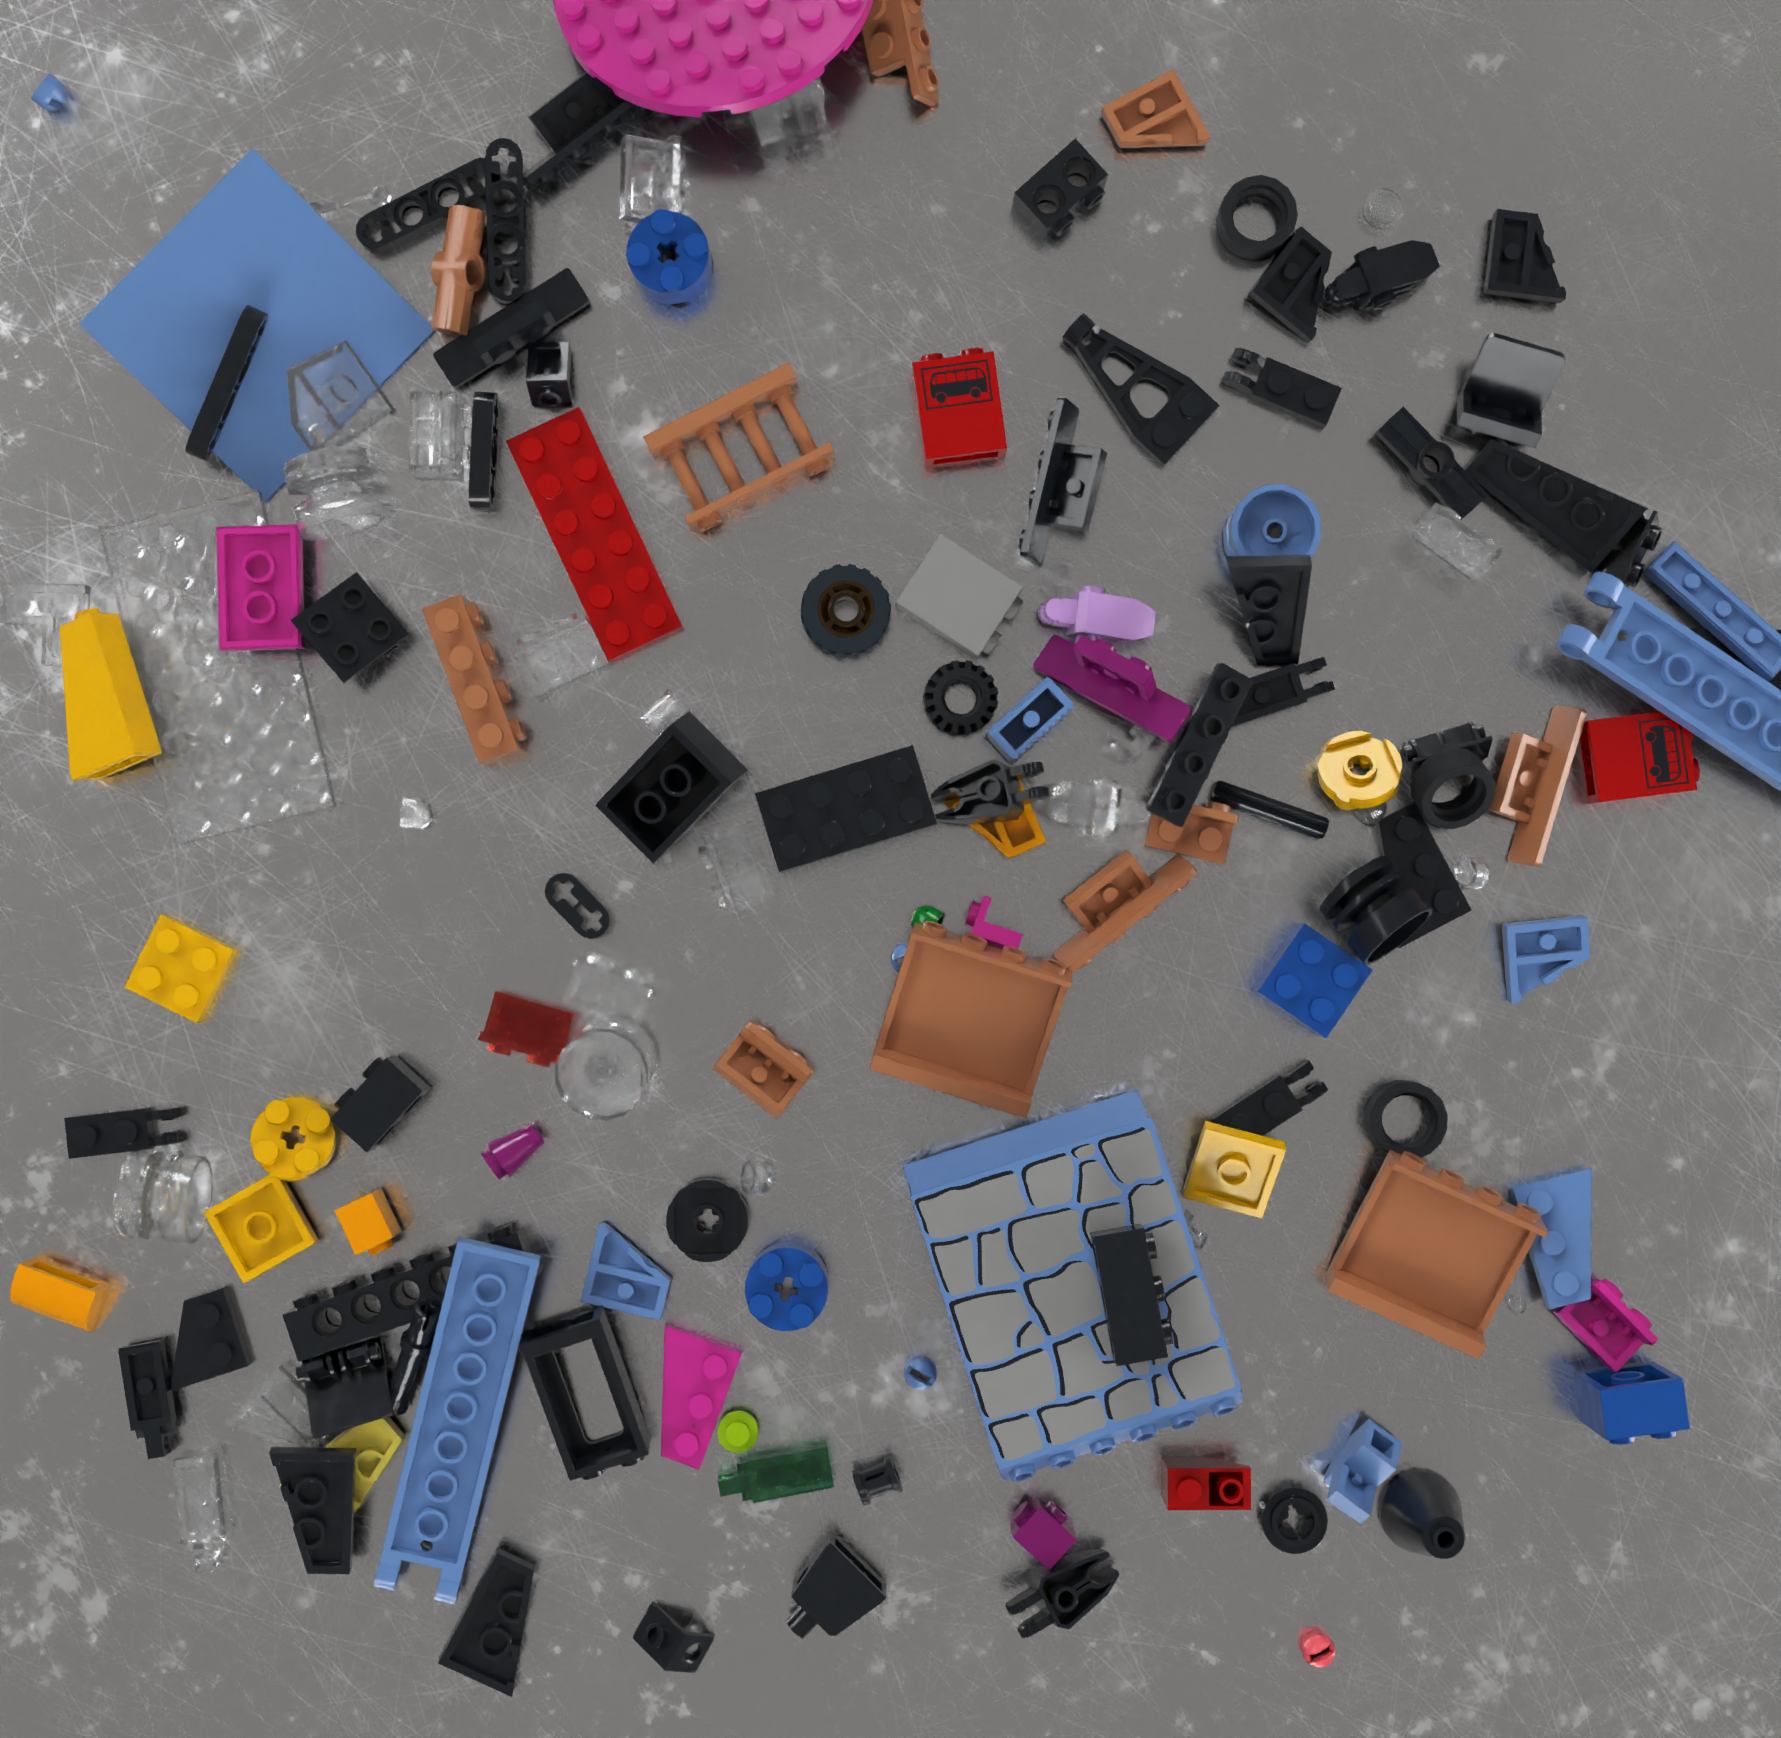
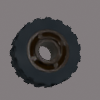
M848 564V566L834 565L833 568L824 569L819 572V575L809 582L806 591H804L801 603L802 625H804L809 639L811 638L818 648L828 651L829 654L846 657L864 653L878 643L888 627L891 613L889 594L887 589H884L882 586V581L877 576L874 577L870 574L871 571L868 569H860L853 564ZM842 600L851 601L857 608V616L850 621H842L836 617L834 606Z

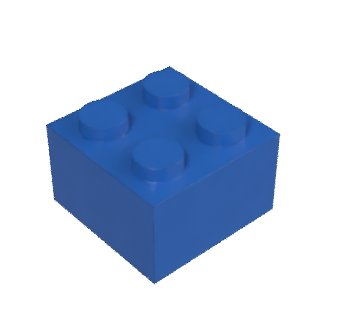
M1295 923L1250 990L1316 1036L1327 1038L1373 970L1305 923Z
M1656 1362L1622 1366L1617 1373L1609 1371L1607 1368L1574 1373L1581 1422L1605 1440H1609L1611 1444L1633 1443L1636 1436L1650 1435V1437L1656 1439L1672 1438L1677 1435L1676 1431L1690 1429L1683 1378Z

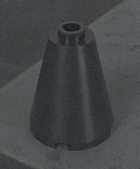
M1425 1470L1407 1471L1383 1491L1379 1505L1380 1521L1388 1537L1398 1547L1411 1553L1439 1559L1452 1558L1461 1551L1465 1542L1462 1505L1456 1490L1447 1480L1436 1473Z

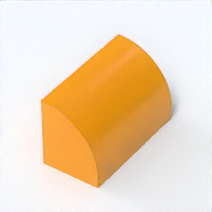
M34 1257L18 1264L11 1284L10 1300L15 1305L87 1332H93L110 1286Z

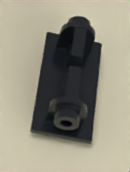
M1653 510L1649 520L1645 519L1647 514L1644 512L1617 543L1625 546L1623 552L1613 548L1600 563L1596 572L1613 575L1628 588L1629 586L1636 587L1645 568V564H1642L1641 561L1647 549L1653 551L1656 548L1663 528L1659 527L1658 512Z
M1468 722L1444 730L1443 735L1447 742L1445 745H1441L1436 733L1409 740L1408 745L1402 747V754L1406 762L1412 761L1409 774L1410 781L1413 779L1416 770L1426 759L1444 750L1452 748L1467 749L1478 755L1483 761L1488 757L1493 740L1492 736L1486 737L1481 723L1475 725L1473 722Z

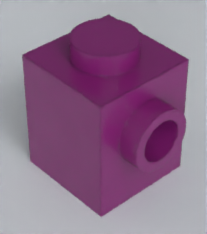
M1037 1496L1031 1504L1027 1501L1022 1503L1011 1517L1013 1522L1010 1526L1012 1537L1049 1571L1077 1541L1074 1529L1066 1522L1069 1516L1052 1500L1046 1504Z

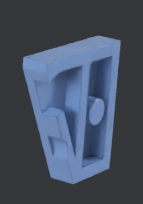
M1584 915L1502 924L1507 1001L1510 1003L1520 1002L1524 999L1523 995L1542 983L1544 985L1549 984L1559 978L1564 970L1575 968L1590 958L1588 917Z

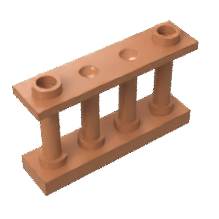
M789 362L643 436L654 459L662 456L664 460H669L695 511L684 517L691 531L697 528L701 532L709 530L722 522V515L808 472L809 476H813L831 465L829 460L835 458L832 444L829 442L819 448L817 447L791 397L794 393L792 389L798 387V383ZM770 400L772 404L778 405L803 454L802 457L784 466H781L755 416L758 412L756 408ZM735 419L736 423L741 422L767 472V475L745 485L719 435L721 431L720 426ZM696 438H699L700 441H705L731 493L710 504L683 453L685 450L684 445Z

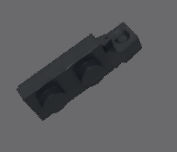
M164 1339L123 1346L119 1348L118 1353L131 1431L135 1430L137 1439L145 1438L148 1459L164 1457L172 1452L170 1433L176 1431L175 1421H177Z

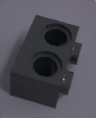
M1075 138L1014 192L1012 206L1045 241L1053 233L1057 236L1062 235L1074 223L1075 218L1073 215L1083 206L1090 209L1102 199L1106 193L1104 187L1108 174ZM1073 173H1080L1086 177L1088 183L1084 186H1075L1069 182L1067 177ZM1042 200H1051L1057 205L1058 210L1053 213H1044L1038 208L1037 204Z

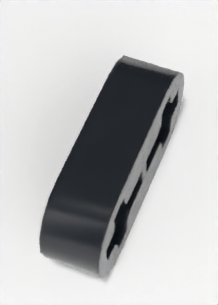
M560 873L549 879L545 887L546 899L578 934L584 938L595 939L601 938L608 933L612 925L610 911L579 878L572 874ZM558 882L562 884L572 882L574 887L570 892L579 901L575 906L568 899L563 898L559 901L556 899L555 896L559 892L556 887ZM582 906L590 913L601 912L602 916L599 922L602 927L600 930L596 928L586 930L583 925L587 919L579 911Z

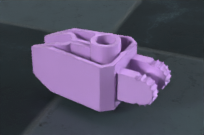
M1082 586L1081 591L1071 595L1070 599L1053 597L1051 600L1049 599L1045 603H1041V606L1038 607L1037 617L1040 618L1039 621H1042L1043 624L1066 628L1065 637L1075 639V644L1081 635L1093 641L1096 638H1100L1108 643L1125 644L1153 636L1156 611L1138 599L1105 594L1106 589L1101 587Z

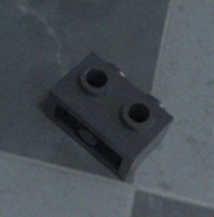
M396 1055L387 1057L384 1060L380 1057L375 1059L363 1072L362 1076L366 1080L356 1091L352 1087L349 1088L334 1104L338 1111L330 1120L366 1153L376 1149L431 1089Z

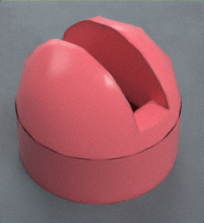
M1311 1631L1303 1637L1300 1649L1308 1664L1317 1668H1323L1333 1662L1335 1646L1326 1633ZM1329 1647V1650L1327 1652L1313 1659L1310 1657V1655L1320 1653Z

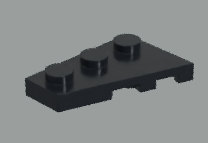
M1310 555L1227 556L1229 572L1234 583L1257 665H1290L1293 663L1298 665L1312 571Z
M1415 802L1409 803L1375 821L1381 856H1387L1393 863V869L1390 873L1400 871L1404 875V881L1395 895L1410 888L1416 889L1433 909L1428 920L1397 948L1407 945L1472 910Z
M271 1447L269 1455L279 1475L280 1489L284 1502L287 1501L292 1516L293 1530L307 1574H350L353 1550L356 1448Z
M497 1547L439 1656L438 1664L512 1697L534 1564Z

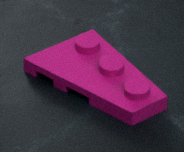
M665 1324L661 1456L695 1469H700L742 1350L672 1324Z

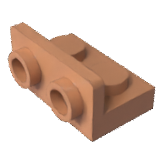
M1206 801L1205 807L1193 805L1182 827L1174 826L1151 813L1144 846L1224 865L1233 827L1238 823L1239 815L1229 813L1231 806L1212 801Z

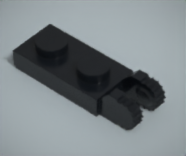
M1235 348L1232 358L1237 363L1260 373L1256 382H1254L1251 378L1238 372L1227 371L1222 379L1224 384L1249 394L1250 399L1318 427L1325 428L1341 392V387L1269 357L1265 359L1255 352L1244 348Z
M1325 657L1299 665L1293 663L1251 677L1250 679L1253 681L1252 686L1232 727L1308 702L1307 699L1335 690L1333 681H1323L1304 690L1299 675L1308 672L1313 673L1322 670L1323 667L1327 666Z
M1307 1060L1282 1076L1278 1074L1210 1119L1216 1124L1264 1136L1301 1112L1303 1106L1321 1097L1327 1092L1328 1088L1324 1082L1311 1085L1296 1097L1293 1095L1288 1085L1308 1076L1314 1069L1310 1060Z
M151 1107L64 1118L68 1157L71 1159L147 1150L159 1145L184 1142L183 1132L172 1131L161 1135H154L152 1120L167 1121L176 1119V1117L181 1116L180 1107L151 1110Z

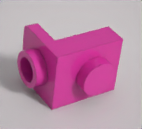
M983 895L980 903L972 901L965 924L972 926L970 934L986 939L987 945L1003 949V946L1019 948L1023 934L984 921L992 898Z

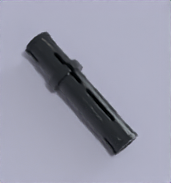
M426 1301L418 1302L415 1305L410 1326L402 1333L400 1339V1347L402 1349L389 1384L393 1411L396 1403H400L397 1415L407 1412L425 1355L431 1352L432 1335L441 1311L438 1305L432 1302L429 1303L426 1314L423 1313Z

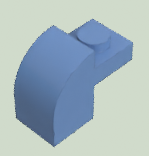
M1368 1419L1346 1440L1329 1465L1323 1480L1330 1486L1326 1500L1359 1524L1363 1523L1371 1515L1376 1488L1397 1470L1402 1442Z

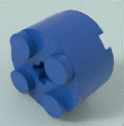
M659 209L641 220L633 229L628 240L626 257L638 288L647 298L661 305H672L693 301L704 292L712 276V257L706 236L693 219L679 212ZM674 254L677 256L675 262L671 259H668L665 263L663 262V258L666 256L671 257Z
M781 1241L771 1245L754 1259L746 1278L745 1297L750 1313L765 1326L779 1331H794L808 1327L820 1315L825 1306L829 1289V1274L820 1256L810 1246L797 1241ZM785 1277H790L793 1279V1286L799 1289H792L790 1294L782 1292V1286L777 1283H783Z

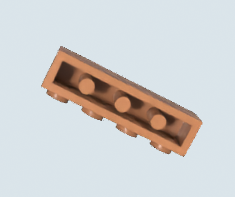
M459 594L422 608L479 763L490 766L525 753L522 741L526 740V734L518 716L513 718L508 702L512 701L511 693L504 678L499 679L494 664L498 663V659L490 640L484 641L479 627L484 625L477 604L475 602L470 603L468 599Z

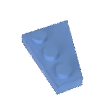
M1592 1168L1510 1189L1514 1206H1517L1518 1203H1524L1537 1210L1541 1214L1540 1217L1548 1231L1546 1238L1537 1234L1528 1251L1546 1309L1550 1310L1590 1300Z

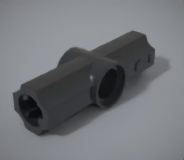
M1404 406L1376 432L1379 438L1409 468L1412 479L1420 485L1427 486L1459 521L1488 495L1458 464L1452 449L1447 444L1436 441ZM1424 455H1431L1438 460L1439 472L1435 473L1426 469L1423 462Z

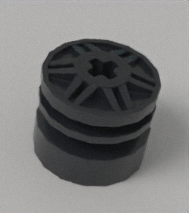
M1387 856L1375 858L1351 872L1339 882L1319 907V912L1326 920L1336 918L1333 922V929L1336 932H1343L1354 926L1357 927L1347 940V945L1364 965H1370L1382 959L1403 944L1428 920L1433 912L1432 907L1416 889L1410 888L1395 895L1404 881V875L1400 871L1390 873L1393 869V863Z

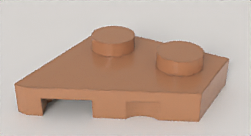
M1174 69L1112 101L1101 109V115L1119 148L1203 146L1211 138Z

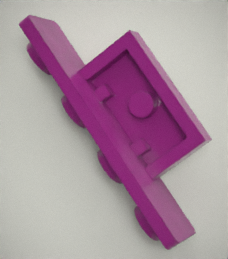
M1053 635L1033 664L1037 672L1167 742L1173 741L1191 713L1190 705L1156 687L1152 668L1146 662L1134 656L1130 659L1125 658L1117 653L1114 646L1100 638H1096L1093 641L1081 635L1077 643L1073 644L1058 635Z

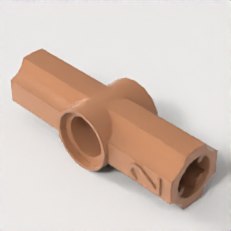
M452 205V207H449L443 251L436 253L431 263L432 280L437 286L431 329L440 333L454 336L468 335L474 291L481 289L486 278L485 263L480 256L486 213L479 209L464 205Z

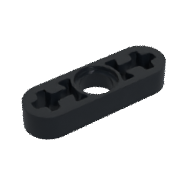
M475 392L473 397L469 469V505L471 510H493L495 506L500 406L498 394L494 392Z

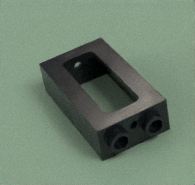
M603 1305L524 1331L520 1347L570 1481L580 1477L584 1480L593 1479L603 1474L607 1468L620 1464L623 1467L632 1466L649 1455L651 1438ZM592 1339L623 1425V1430L620 1433L596 1441H589L584 1435L554 1353L556 1350Z

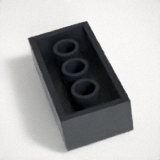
M913 745L755 793L779 873L791 871L937 825Z

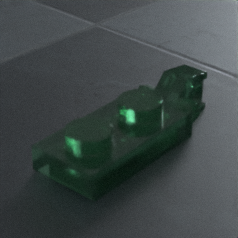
M827 1443L747 1458L746 1461L737 1462L736 1471L719 1474L717 1480L720 1497L742 1493L743 1501L753 1500V1503L834 1487Z

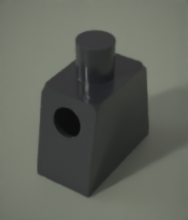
M831 1531L792 1586L791 1597L800 1607L786 1622L790 1629L802 1639L817 1624L829 1636L834 1637L881 1604L886 1599V1585Z

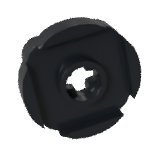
M714 1178L698 1179L681 1188L669 1205L666 1215V1228L673 1244H676L679 1250L684 1252L687 1257L699 1262H715L730 1255L741 1244L749 1226L748 1207L739 1190L733 1185ZM704 1209H711L712 1214L719 1217V1223L713 1224L712 1231H705L704 1224L697 1223L696 1221L697 1216L703 1215Z

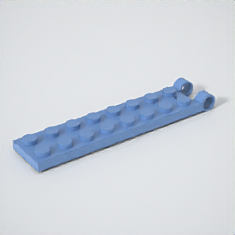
M1595 572L1584 591V595L1592 603L1601 607L1611 608L1614 611L1599 639L1584 627L1568 624L1556 643L1557 649L1568 657L1583 660L1781 792V690L1626 587L1615 576L1604 572ZM1618 632L1623 634V641L1618 640Z
M459 1237L375 1576L374 1587L394 1591L404 1560L442 1569L435 1600L451 1604L456 1603L541 1255ZM422 1541L432 1542L433 1546L425 1548L422 1545Z

